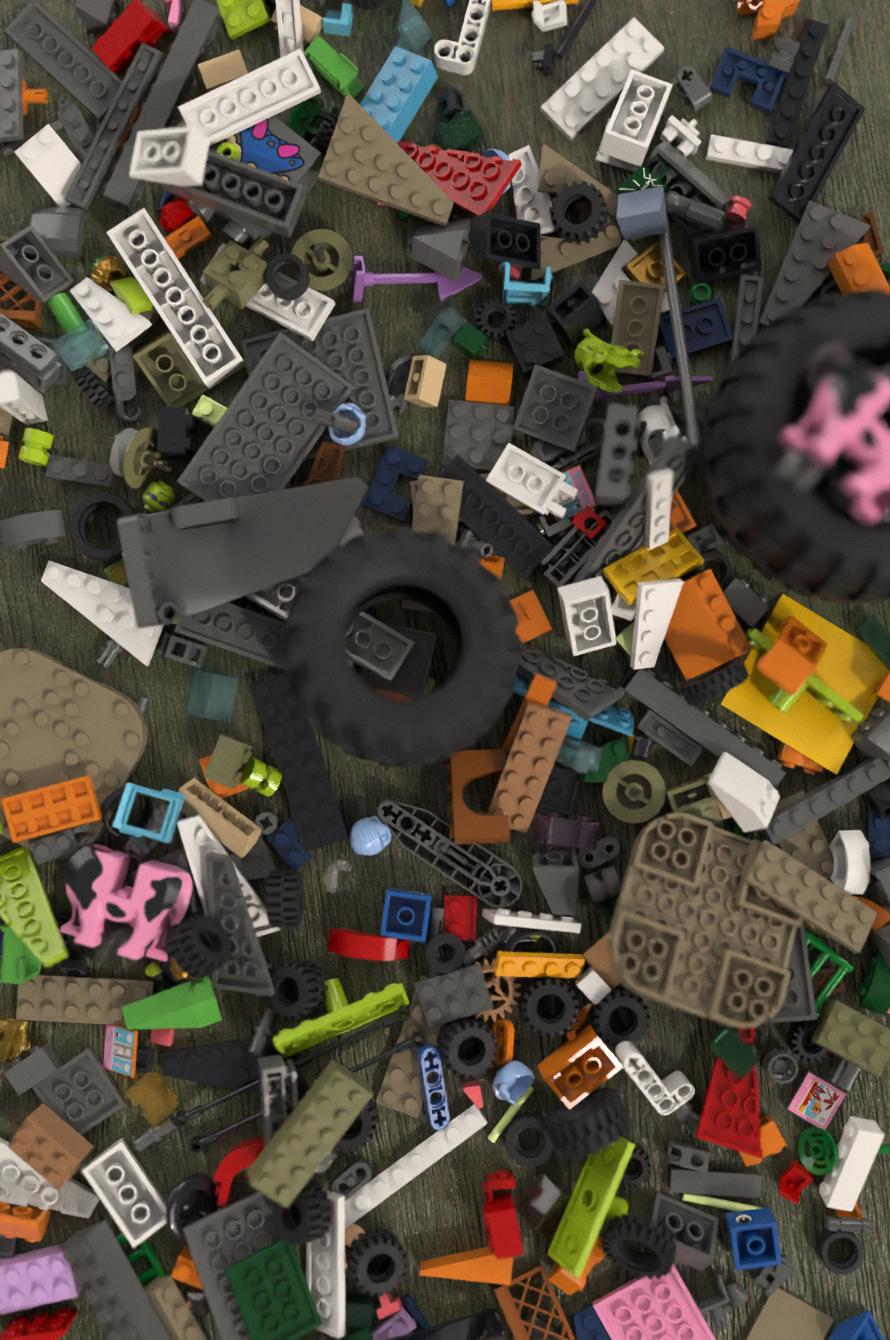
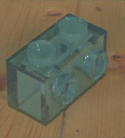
M91 318L53 341L56 351L71 371L85 367L88 361L95 357L103 356L110 348Z
M565 736L556 761L561 762L564 766L573 768L574 771L586 774L588 770L598 771L602 748L582 739Z

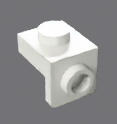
M538 0L534 1V10L532 11L533 23L542 32L567 25L566 3L564 0L543 6Z

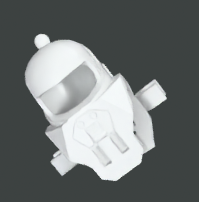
M665 396L660 398V405L648 406L639 414L641 415L640 431H644L639 440L650 465L671 436L688 442L686 436H681ZM655 434L653 439L648 440L651 435Z

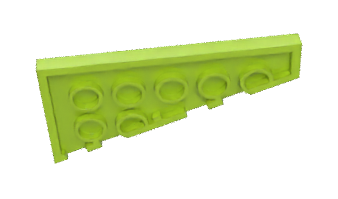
M21 846L1 856L0 916L46 967L67 957L65 945L31 850Z

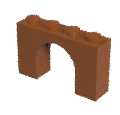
M504 749L456 751V754L451 756V759H446L447 772H451L452 780H447L448 794L453 796V802H448L449 816H454V824H449L450 838H455V845L509 842L508 815L483 816L475 814L465 806L462 799V793L471 781L477 778L500 776L505 763Z

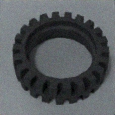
M736 657L731 661L684 681L679 687L688 705L693 706L714 699V697L720 696L722 693L739 686V684L748 679L749 674L741 658Z

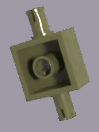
M258 237L248 250L230 240L203 270L206 286L211 290L202 300L207 308L210 307V310H214L221 300L225 298L240 309H243L266 283L265 271L267 263L260 259V257L269 248L266 240Z

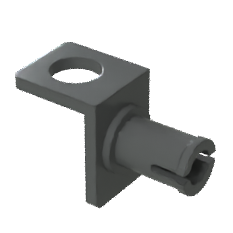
M457 526L456 535L461 533V537L455 545L473 549L485 558L491 556L493 552L492 545L485 543L472 531Z
M713 1271L712 1274L720 1294L696 1304L701 1313L709 1311L715 1330L721 1331L723 1330L722 1326H724V1329L729 1326L722 1305L729 1303L730 1300L721 1275Z

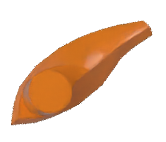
M592 1002L579 1010V1013L576 1014V1022L571 1023L572 1028L569 1031L566 1029L568 1039H575L576 1033L582 1028L588 1013L594 1006Z

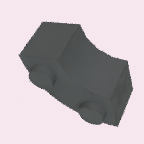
M61 510L28 513L0 522L4 548H13L14 551L26 550L27 546L42 542L45 545L56 544L58 539L66 536Z

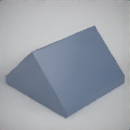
M663 186L619 194L616 219L624 240L669 232Z

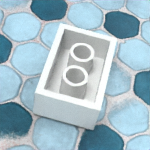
M601 576L557 588L566 640L573 656L616 645L609 590Z

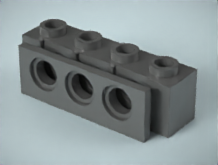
M0 313V362L44 393L60 378L62 364L57 359L58 354Z
M606 509L598 515L606 522V526L593 539H590L574 526L541 562L542 568L546 571L544 573L545 580L557 591L559 587L572 584L588 557L599 544L600 539L611 526L615 517ZM592 518L587 519L584 523L586 529L591 526L588 530H594L598 525L597 521Z
M281 1054L258 1058L262 1131L265 1147L298 1105L296 1070L291 1059L287 1060V1066H285ZM287 1077V1081H285L286 1087H284V1079ZM288 1098L287 1108H285V1100Z

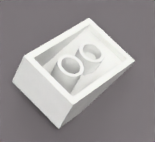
M47 124L19 147L15 154L59 207L70 208L72 204L67 203L65 197L82 164L51 126Z
M193 126L138 132L129 176L136 179L179 186L201 185L210 141Z
M723 752L708 784L743 832L767 828L780 799L777 790L774 789L769 780L729 753Z

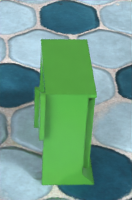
M318 35L305 50L304 54L314 69L330 82L344 98H346V95H350L356 99L366 87L356 77L359 69L342 53L338 54Z
M8 924L0 926L4 932L1 960L2 978L0 982L22 985L24 982L40 975L41 961Z

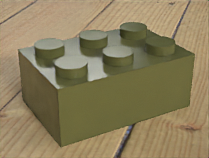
M829 1000L810 1041L871 1075L881 1077L890 1057V1029L837 1000Z

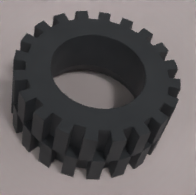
M604 1087L601 1090L599 1088L595 1089L570 1110L562 1102L561 1106L553 1108V1112H549L546 1115L547 1117L544 1118L545 1127L558 1157L568 1159L569 1157L570 1159H576L578 1156L582 1158L586 1157L589 1153L595 1154L599 1152L598 1150L601 1148L606 1149L610 1147L612 1142H618L620 1140L619 1137H624L632 1125L617 1089H608V1087Z

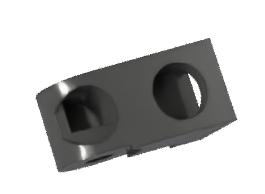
M669 1140L665 1160L684 1168L707 1173L711 1152L709 1147L695 1146Z

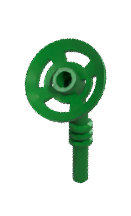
M819 1127L807 1128L802 1132L798 1141L800 1160L811 1173L816 1175L828 1174L837 1163L838 1153L836 1146L838 1144H835L831 1135L824 1129ZM813 1133H820V1134L824 1135V1137H822V1136H815V1137H814L812 1134H813ZM806 1142L811 1143L810 1152L812 1156L810 1157L807 1156ZM880 1144L877 1154H890V1144ZM824 1157L825 1160L820 1161L818 1158ZM815 1163L818 1164V1165H825V1164H826L827 1167H826V1168H818V1167H816L814 1164H815Z

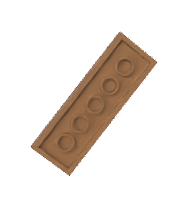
M527 701L485 816L508 815L509 829L527 833L572 719L570 713Z

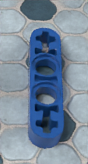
M424 1044L417 1051V1060L428 1123L434 1129L442 1130L449 1123V1111L440 1054L432 1044ZM429 1051L432 1053L429 1055V1060L432 1063L431 1065H429L428 1060L425 1058L428 1055L427 1052ZM432 1071H436V1078L428 1082L427 1075ZM439 1092V1099L436 1102H430L431 1095ZM434 1109H437L441 1115L438 1122L435 1121L437 1119V1112Z

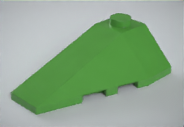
M209 976L204 979L186 982L121 1007L128 1030L202 1028L222 1021Z

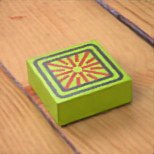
M124 558L105 569L106 574L113 583L121 586L128 583Z

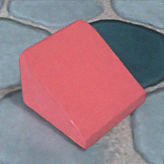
M151 1029L150 1042L164 1046L172 1045L174 1029Z
M478 1079L462 1082L464 1092L479 1109L482 1108L483 1100Z

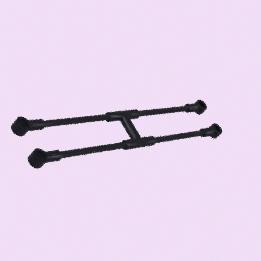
M401 1005L396 1012L382 1018L381 1021L312 1054L308 1053L293 1060L297 1085L300 1088V1091L297 1092L298 1101L302 1100L312 1087V1085L308 1086L299 1069L300 1067L382 1026L386 1027L399 1020H409L411 1017L410 1007ZM407 1011L408 1014L402 1015L400 1012ZM416 1031L412 1034L411 1038L397 1044L396 1047L348 1070L355 1073L397 1052L401 1053L412 1047L420 1048L425 1044V1036L422 1032ZM420 1037L422 1040L418 1042L414 1039ZM259 1079L203 1106L199 1105L187 1112L183 1110L177 1112L174 1120L175 1125L185 1127L189 1120L203 1114L204 1111L259 1086ZM261 1111L218 1132L214 1131L203 1137H193L189 1145L191 1152L199 1153L204 1146L218 1140L219 1137L261 1118ZM179 1117H183L185 1120L181 1121Z

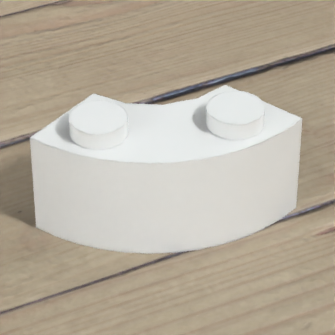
M861 830L838 831L829 845L834 861L830 879L834 885L849 895L863 894L871 879L869 843Z

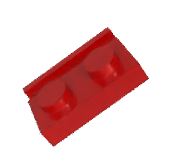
M445 894L444 932L454 934L461 941H476L477 897L475 895Z

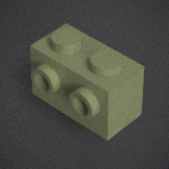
M220 734L204 777L236 789V786L242 780L243 768L250 760L252 746Z

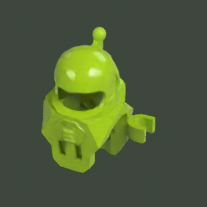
M585 329L583 335L586 338L577 345L574 353L577 367L585 372L586 379L590 384L610 393H621L623 386L618 383L616 376L617 367L622 368L630 365L634 369H638L641 365L638 357L644 356L645 353L639 349L629 352L628 349L622 346L607 344L591 334L589 329ZM599 364H603L602 371L598 374H592V369Z

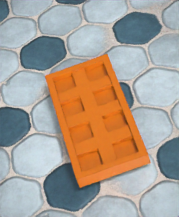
M91 775L1 799L13 843L102 819Z

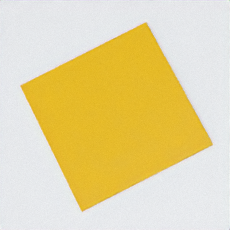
M782 594L764 625L761 634L775 643L779 636L776 630L781 621L786 617L793 616L825 641L828 645L812 674L861 712L864 717L859 723L841 720L833 714L834 708L825 707L815 699L817 695L808 688L803 691L784 714L767 700L778 685L756 668L764 654L761 650L758 651L757 649H751L744 661L749 674L748 679L728 691L721 705L837 775L854 743L850 735L857 729L859 724L867 719L878 698L872 692L885 670L890 671V658L785 594Z

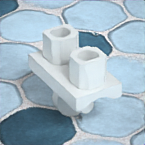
M673 115L668 119L665 129L660 136L663 142L667 141L669 144L674 139L680 144L676 147V150L684 157H687L690 153L694 155L702 142L697 138L699 132L695 129V126L698 122L695 119L688 123L684 118L679 121Z

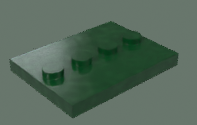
M280 1238L224 1268L250 1340H296L322 1325L292 1244H287L285 1238Z

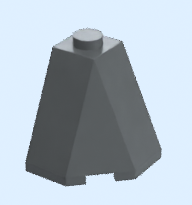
M470 219L447 222L446 226L440 224L418 226L415 235L411 234L408 245L409 248H412L410 257L442 275L458 281L466 259L470 239Z
M551 845L547 847V852L532 855L533 872L553 915H576L579 866L575 845Z

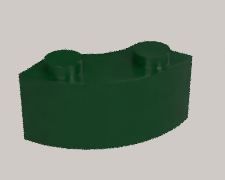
M611 738L593 746L583 757L579 765L576 781L606 783L608 774L615 765L620 762L629 761V738Z
M877 948L868 957L867 973L863 983L858 986L857 996L859 997V1007L885 1016L890 1009V969L879 948Z

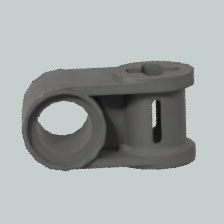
M690 66L681 67L673 81V90L682 100L685 108L693 114L712 100V94L694 68Z

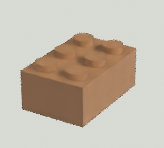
M44 1103L26 1118L7 1146L58 1191L74 1176L94 1148L90 1142Z

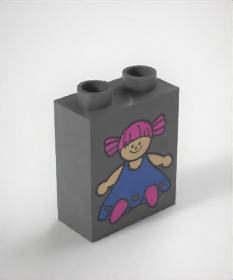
M275 116L269 117L223 139L209 148V150L217 152L221 144L226 142L233 143L239 150L238 161L303 185L306 194L319 180L318 177L323 165L321 153ZM231 151L224 152L225 156H229L231 154ZM191 200L186 202L189 208L207 222L214 215L223 222L225 226L221 229L222 234L229 241L231 240L241 247L247 242L252 246L258 237L268 242L275 233Z

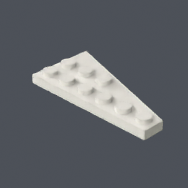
M48 561L41 582L143 664L149 666L164 625L138 628L130 588Z
M198 814L178 820L177 825L203 910L207 917L209 916L206 855L210 853L229 854L201 815ZM232 860L257 937L281 930V927H270L265 904Z
M0 1138V1202L21 1206L31 1205L42 1210L52 1209L61 1211L63 1214L84 1218L91 1216L100 1200L96 1191L73 1178L58 1191L7 1147L8 1141Z

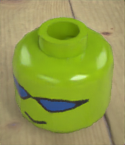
M161 480L159 482H151L142 495V499L146 503L144 507L152 513L166 511L176 499L173 494L175 490Z

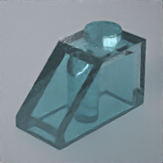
M403 0L398 24L397 43L400 48L417 54L432 43V31L409 0Z
M451 306L438 314L418 346L427 355L436 359L453 341L465 322L468 321Z

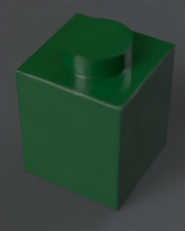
M465 322L454 337L453 346L475 360L477 356L482 357L487 350L488 337L468 322Z

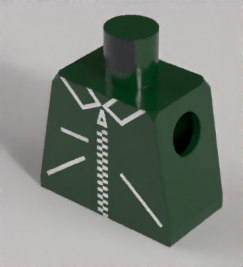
M661 161L652 170L646 165L641 166L617 187L614 192L619 195L663 186L665 193L668 185L662 178L669 171V168Z

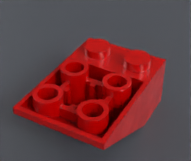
M66 1308L52 1314L41 1312L33 1317L17 1316L10 1321L2 1332L0 1340H58L67 1333L79 1311L78 1309L70 1311V1309Z

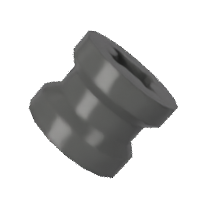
M265 811L256 817L255 824L262 829V834H270L278 828L279 818L276 813Z

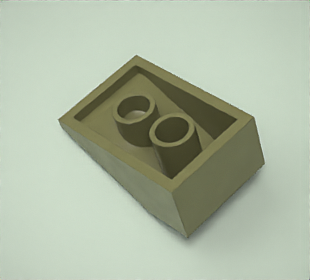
M169 329L133 352V358L167 407H182L209 389Z

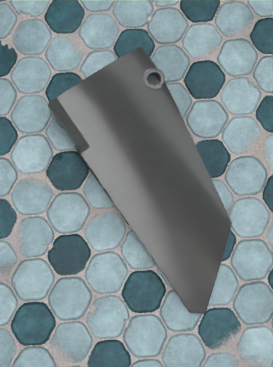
M353 477L239 498H225L179 506L157 513H140L119 517L117 520L138 628L175 623L185 617L310 572L324 555L337 548L369 486L360 478ZM170 606L176 610L174 619L167 615V610Z

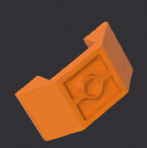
M789 616L781 621L776 630L779 636L774 645L762 655L756 668L793 697L816 669L828 644L793 616Z

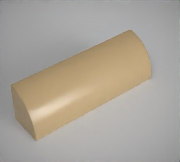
M195 778L179 788L178 793L185 795L181 809L182 813L188 817L200 814L217 839L239 857L243 858L252 849L261 834L262 829Z

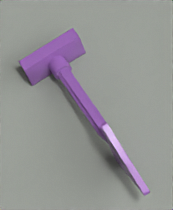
M354 256L351 276V288H354L352 299L353 302H362L364 286H374V284L436 283L439 300L443 301L481 280L482 275L466 267H462L458 281H454L437 271L435 273L374 274L373 272H365L363 256Z
M578 372L579 380L589 383L585 372ZM666 376L665 382L655 381L624 385L621 393H610L599 388L594 401L608 397L654 392L664 388L666 393L681 390L680 377ZM691 376L693 387L713 382V376ZM593 405L588 418L593 417Z

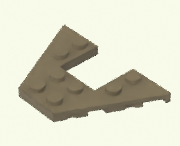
M545 144L541 146L537 192L556 194L558 190L561 192L564 190L563 186L565 184H568V187L572 186L573 181H577L578 184L586 181L589 186L592 183L597 190L599 189L602 192L608 209L607 224H604V231L598 233L599 237L596 239L591 238L590 243L587 244L585 241H582L581 245H576L575 242H572V244L568 243L566 239L540 236L541 269L530 268L529 282L544 277L546 267H551V274L561 269L600 255L603 252L615 249L621 245L622 232L616 219L619 196ZM580 202L578 224L585 222L592 213V207L587 203Z

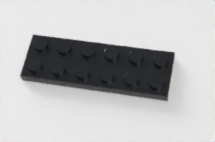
M835 82L829 84L767 198L798 224L808 202H815L865 111L863 106Z
M458 454L437 476L439 478L464 481L459 518L485 543L492 545L493 551L499 557L505 558V562L523 580L555 548Z

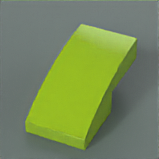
M127 277L110 282L119 301L125 302L131 315L152 310L153 303L134 278Z

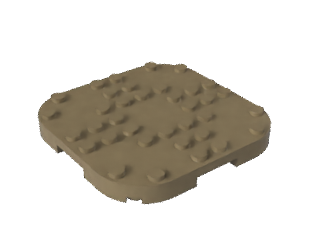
M29 648L8 649L0 652V820L3 830L1 835L12 840L1 799L91 775L101 811L106 797L114 790L126 785L145 750L148 730L147 726H145L142 711L130 697L104 683L100 684L41 651ZM117 801L114 802V804L111 806L109 810L108 823L114 813L112 811ZM102 819L89 822L91 828L77 833L79 841L89 836H95L96 841L84 845L82 848L96 844L106 829ZM63 830L22 840L16 843L31 850V847L29 845L30 843L43 839L50 835L56 834ZM80 849L65 854L63 856L57 857L55 859L71 858Z
M671 813L654 819L644 826L635 839L608 935L607 954L615 976L626 988L636 994L729 1027H755L767 1019H771L778 1012L785 998L791 973L787 970L796 929L801 927L803 919L743 881L761 841L757 839L750 840L713 826L714 823L690 814Z

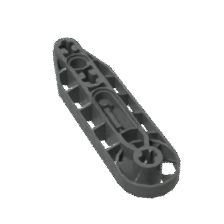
M385 799L379 803L377 808L379 818L389 828L404 849L495 908L510 906L519 898L522 892V880L519 872L502 858L479 843L471 844L468 850L459 844L455 845V841L450 836L447 837L433 827L437 819L450 827L449 823L428 809L393 799ZM392 805V811L398 814L399 810L403 812L398 817L397 822L393 821L394 815L389 813L386 816L384 814L383 806L388 807ZM401 805L413 808L414 810L411 813ZM416 810L427 812L435 817L431 825L414 815ZM403 817H410L413 820L411 828H404L401 825ZM417 823L421 824L419 826L421 831H430V839L422 840V834L416 831L415 835L411 833L415 830ZM391 826H393L394 828H396L397 830H399L398 835H397V834L395 833V831L391 828ZM401 833L418 843L414 851L407 847L399 838ZM450 844L458 850H460L461 852H463L464 854H466L474 861H476L477 863L473 865L470 862H468L467 858L461 856L452 848H450ZM420 845L436 855L432 863L416 853ZM474 845L490 854L486 862L470 852ZM446 852L447 854L453 856L464 865L467 864L468 866L473 868L472 871L469 872L468 870H466L465 868H463L462 866H460L459 864L445 856L444 853ZM493 857L501 861L489 865ZM439 858L455 868L451 875L435 865ZM482 865L485 868L481 871L480 876L477 877L475 873ZM458 870L474 880L470 887L454 878ZM486 873L491 877V879L489 880L488 878L483 876V874ZM501 880H504V881H505V882H503V883H504V886H505L504 889L501 888V887H500L498 890L495 889V888H496V884H494V883H495L496 881H497V882H501ZM476 883H478L480 895L472 890ZM491 888V892L482 894L483 891ZM498 896H501L500 904H497Z

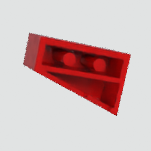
M134 0L126 6V10L121 16L112 22L111 27L105 34L97 39L92 49L107 68L119 74L131 65L141 43L154 47L156 45L154 41L163 33L168 36L172 31L154 10L141 1Z

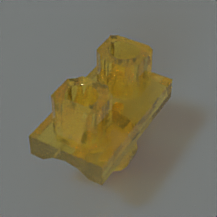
M3 1019L1 1021L0 1031L5 1033L4 1039H0L1 1063L5 1062V1060H15L17 1056L21 1055L22 1050L30 1049L31 1043L26 1041L28 1034L25 1033L29 1021Z

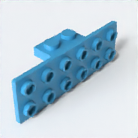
M516 671L518 676L512 692L525 696L532 681ZM552 696L546 706L571 714L572 719L566 734L578 739L582 738L588 721L629 736L633 734L634 714L626 708H616L610 705L586 722Z

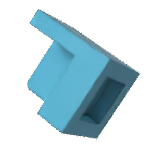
M343 3L342 12L327 11L326 18H323L322 22L324 33L350 37L353 19L352 4Z

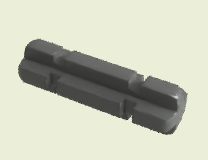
M828 1216L826 1218V1227L829 1231H838L840 1229L843 1232H859L862 1230V1232L870 1233L872 1231V1222L869 1218H860L858 1220L855 1217H839L836 1219V1217Z

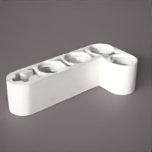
M469 0L459 42L440 40L434 47V62L438 68L462 75H468L473 72L490 11L491 0H482L481 4L478 3L479 0ZM478 17L480 20H473L472 18ZM467 38H474L475 40H474V41H468V40H466V39H467ZM447 53L448 56L442 57L440 54ZM467 58V59H469L470 61H468V62H463V61H461V59Z
M623 1041L617 1046L616 1055L625 1070L661 1115L672 1113L693 1097L694 1087L683 1072L675 1071L661 1081L631 1041Z

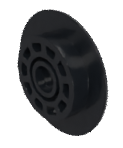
M197 1173L184 1178L175 1187L168 1200L166 1224L170 1233L179 1240H186L182 1227L217 1210L218 1197L215 1196L216 1186L212 1179L205 1174Z

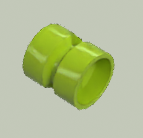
M25 428L22 438L25 445L20 447L18 459L39 466H47L49 458L47 449L51 448L54 436L37 429Z
M252 757L243 768V777L240 783L251 789L255 788L257 792L269 797L277 790L282 774L278 769L270 765L266 766L265 762Z

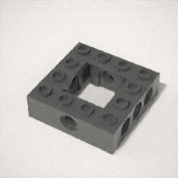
M609 404L596 492L597 512L599 513L606 509L610 514L618 515L625 502L630 498L633 469L637 454L633 453V451L636 452L641 422V415L637 414V407Z

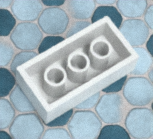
M631 69L605 131L599 152L641 167L673 84Z
M120 1138L83 1166L82 1172L133 1248L166 1224L167 1203L123 1138Z

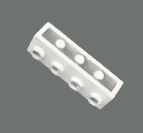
M0 372V407L26 425L47 421L48 418L42 394L15 372Z
M850 1116L847 1125L843 1129L841 1140L836 1146L838 1153L837 1163L834 1169L826 1174L824 1181L820 1184L819 1193L827 1207L852 1212L884 1137L883 1132L875 1121Z

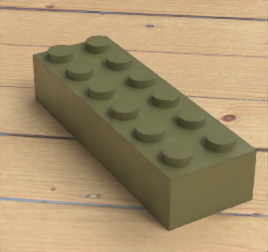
M332 1059L247 1171L250 1185L288 1208L372 1097L373 1093L369 1084Z

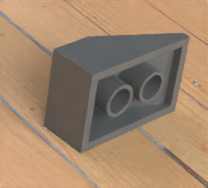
M32 225L0 244V270L42 304L75 282Z

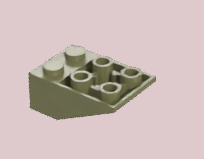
M704 776L666 789L665 800L670 814H690L714 823L713 826L724 830L716 794L708 784L710 777Z

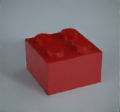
M512 1192L494 1195V1203L490 1204L489 1197H485L486 1206H482L485 1229H487L490 1252H495L496 1260L523 1255L521 1234Z

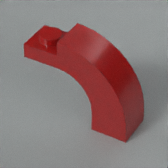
M350 928L329 929L327 947L329 952L347 957L379 961H395V959L408 957L409 940L364 933Z
M263 1137L244 1140L232 1147L223 1157L213 1181L218 1182L215 1196L218 1197V1206L226 1207L230 1198L234 1176L240 1170L251 1167L264 1150Z

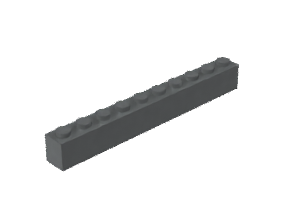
M194 0L192 5L190 4L187 7L186 18L177 29V37L174 43L170 44L166 61L160 65L159 76L150 87L147 101L141 106L138 121L132 125L131 136L128 142L126 141L123 144L122 155L113 166V174L110 181H107L104 185L103 195L109 204L133 213L148 181L129 176L137 133L141 131L171 129L180 112L178 107L184 104L199 72L198 64L203 63L223 20L219 7L203 0Z

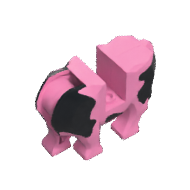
M861 362L845 365L827 377L819 385L813 399L810 414L802 421L800 427L787 429L778 437V440L788 450L794 447L801 451L806 447L804 450L821 466L830 462L838 450L846 457L857 462L861 472L858 476H853L844 481L841 486L858 501L850 507V510L867 525L875 521L879 515L881 518L890 516V428L886 432L882 424L872 419L890 400V384L884 381L870 365Z
M100 844L85 846L71 857L64 870L66 892L73 906L72 917L69 922L61 926L60 932L76 936L74 939L76 943L96 947L101 944V934L104 931L103 925L106 918L115 922H128L134 928L133 935L125 945L118 949V955L138 960L144 956L145 947L154 939L152 945L147 950L146 956L165 962L170 960L172 957L169 951L171 946L168 944L170 934L179 927L190 903L193 888L190 874L181 867L153 859L140 864L135 886H125L124 888L132 858L127 852L117 851Z

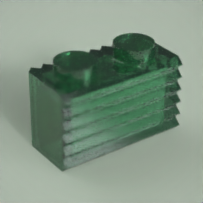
M471 109L465 112L463 110L459 111L448 123L442 122L438 124L433 131V141L442 150L446 151L447 149L464 151L484 139V130Z
M722 1024L704 1044L737 1078L743 1079L760 1061V1058L756 1055L758 1051L751 1043L747 1042L745 1044L739 1038L742 1034L735 1027Z

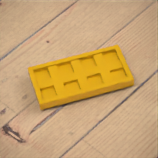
M676 528L669 532L668 542L650 550L643 546L603 568V574L629 606L637 600L638 582L679 578L702 565L704 559L681 531Z

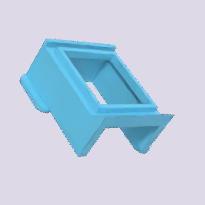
M501 263L500 271L504 272L502 301L503 299L507 300V304L546 306L547 295L553 279L551 267H546L543 283L509 281L510 263Z
M127 782L113 827L119 828L121 833L133 835L137 838L143 835L165 843H171L185 795L168 789H163L159 792ZM137 791L171 801L160 834L126 824Z

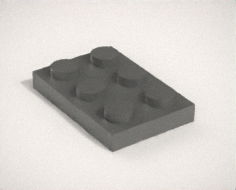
M480 963L457 969L451 973L419 980L415 983L428 1027L491 1010L494 1007Z

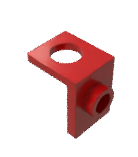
M586 506L582 512H577L572 518V529L576 526L586 536L593 539L606 526V522ZM592 518L597 521L598 525L594 530L585 528L584 523L587 519Z

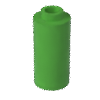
M59 293L49 299L47 302L49 309L72 343L77 342L80 344L85 337H89L90 329L66 293Z

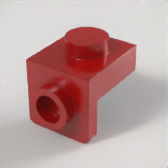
M180 197L162 206L158 222L163 229L171 234L179 226L194 219L196 214L189 208L186 201Z
M793 1161L778 1177V1193L785 1199L797 1204L800 1201V1192L813 1180V1173L796 1161Z
M507 1169L497 1170L496 1173H487V1182H483L484 1196L489 1197V1204L494 1203L493 1190L515 1188L513 1171L509 1172Z

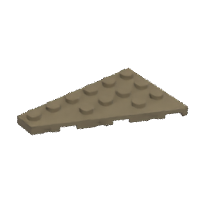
M346 95L318 177L319 181L446 226L454 202L352 96Z

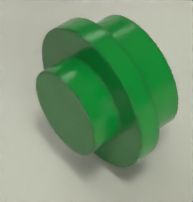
M704 283L693 285L689 292V298L695 305L709 301L712 295L710 287Z

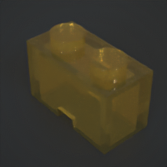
M155 1072L145 1073L124 1093L135 1107L139 1104L145 1110L142 1115L153 1128L175 1110L179 1104L175 1093L170 1089H166L162 1084L161 1077Z

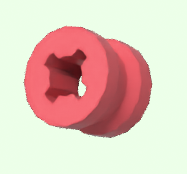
M733 196L729 202L730 208L726 210L725 217L734 223L745 222L747 218L746 212L750 210L752 204L746 198Z

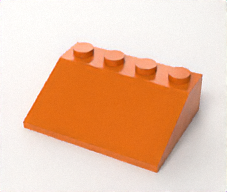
M711 569L703 570L684 580L664 640L685 681L735 659L751 650V647Z

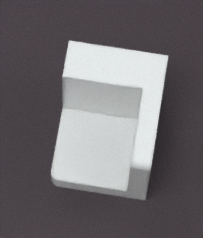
M591 966L580 978L575 980L576 985L595 1005L612 990Z

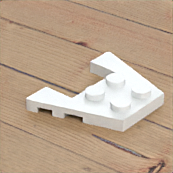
M626 240L622 242L592 291L611 328H613L619 280L630 281L622 269L638 256ZM667 290L663 293L660 315L670 311Z

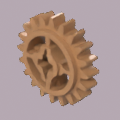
M483 958V964L480 965L483 974L493 972L492 975L485 978L488 988L492 986L497 992L489 991L491 1000L500 1001L494 1005L493 1009L474 1014L476 1019L482 1014L484 1022L487 1021L489 1015L494 1022L496 1021L497 1014L504 1019V1010L512 1013L509 1005L518 1004L513 997L521 995L515 990L521 984L513 982L518 977L503 976L506 981V993L500 989L499 980L501 976H495L493 971L495 958H492L490 964L486 958Z

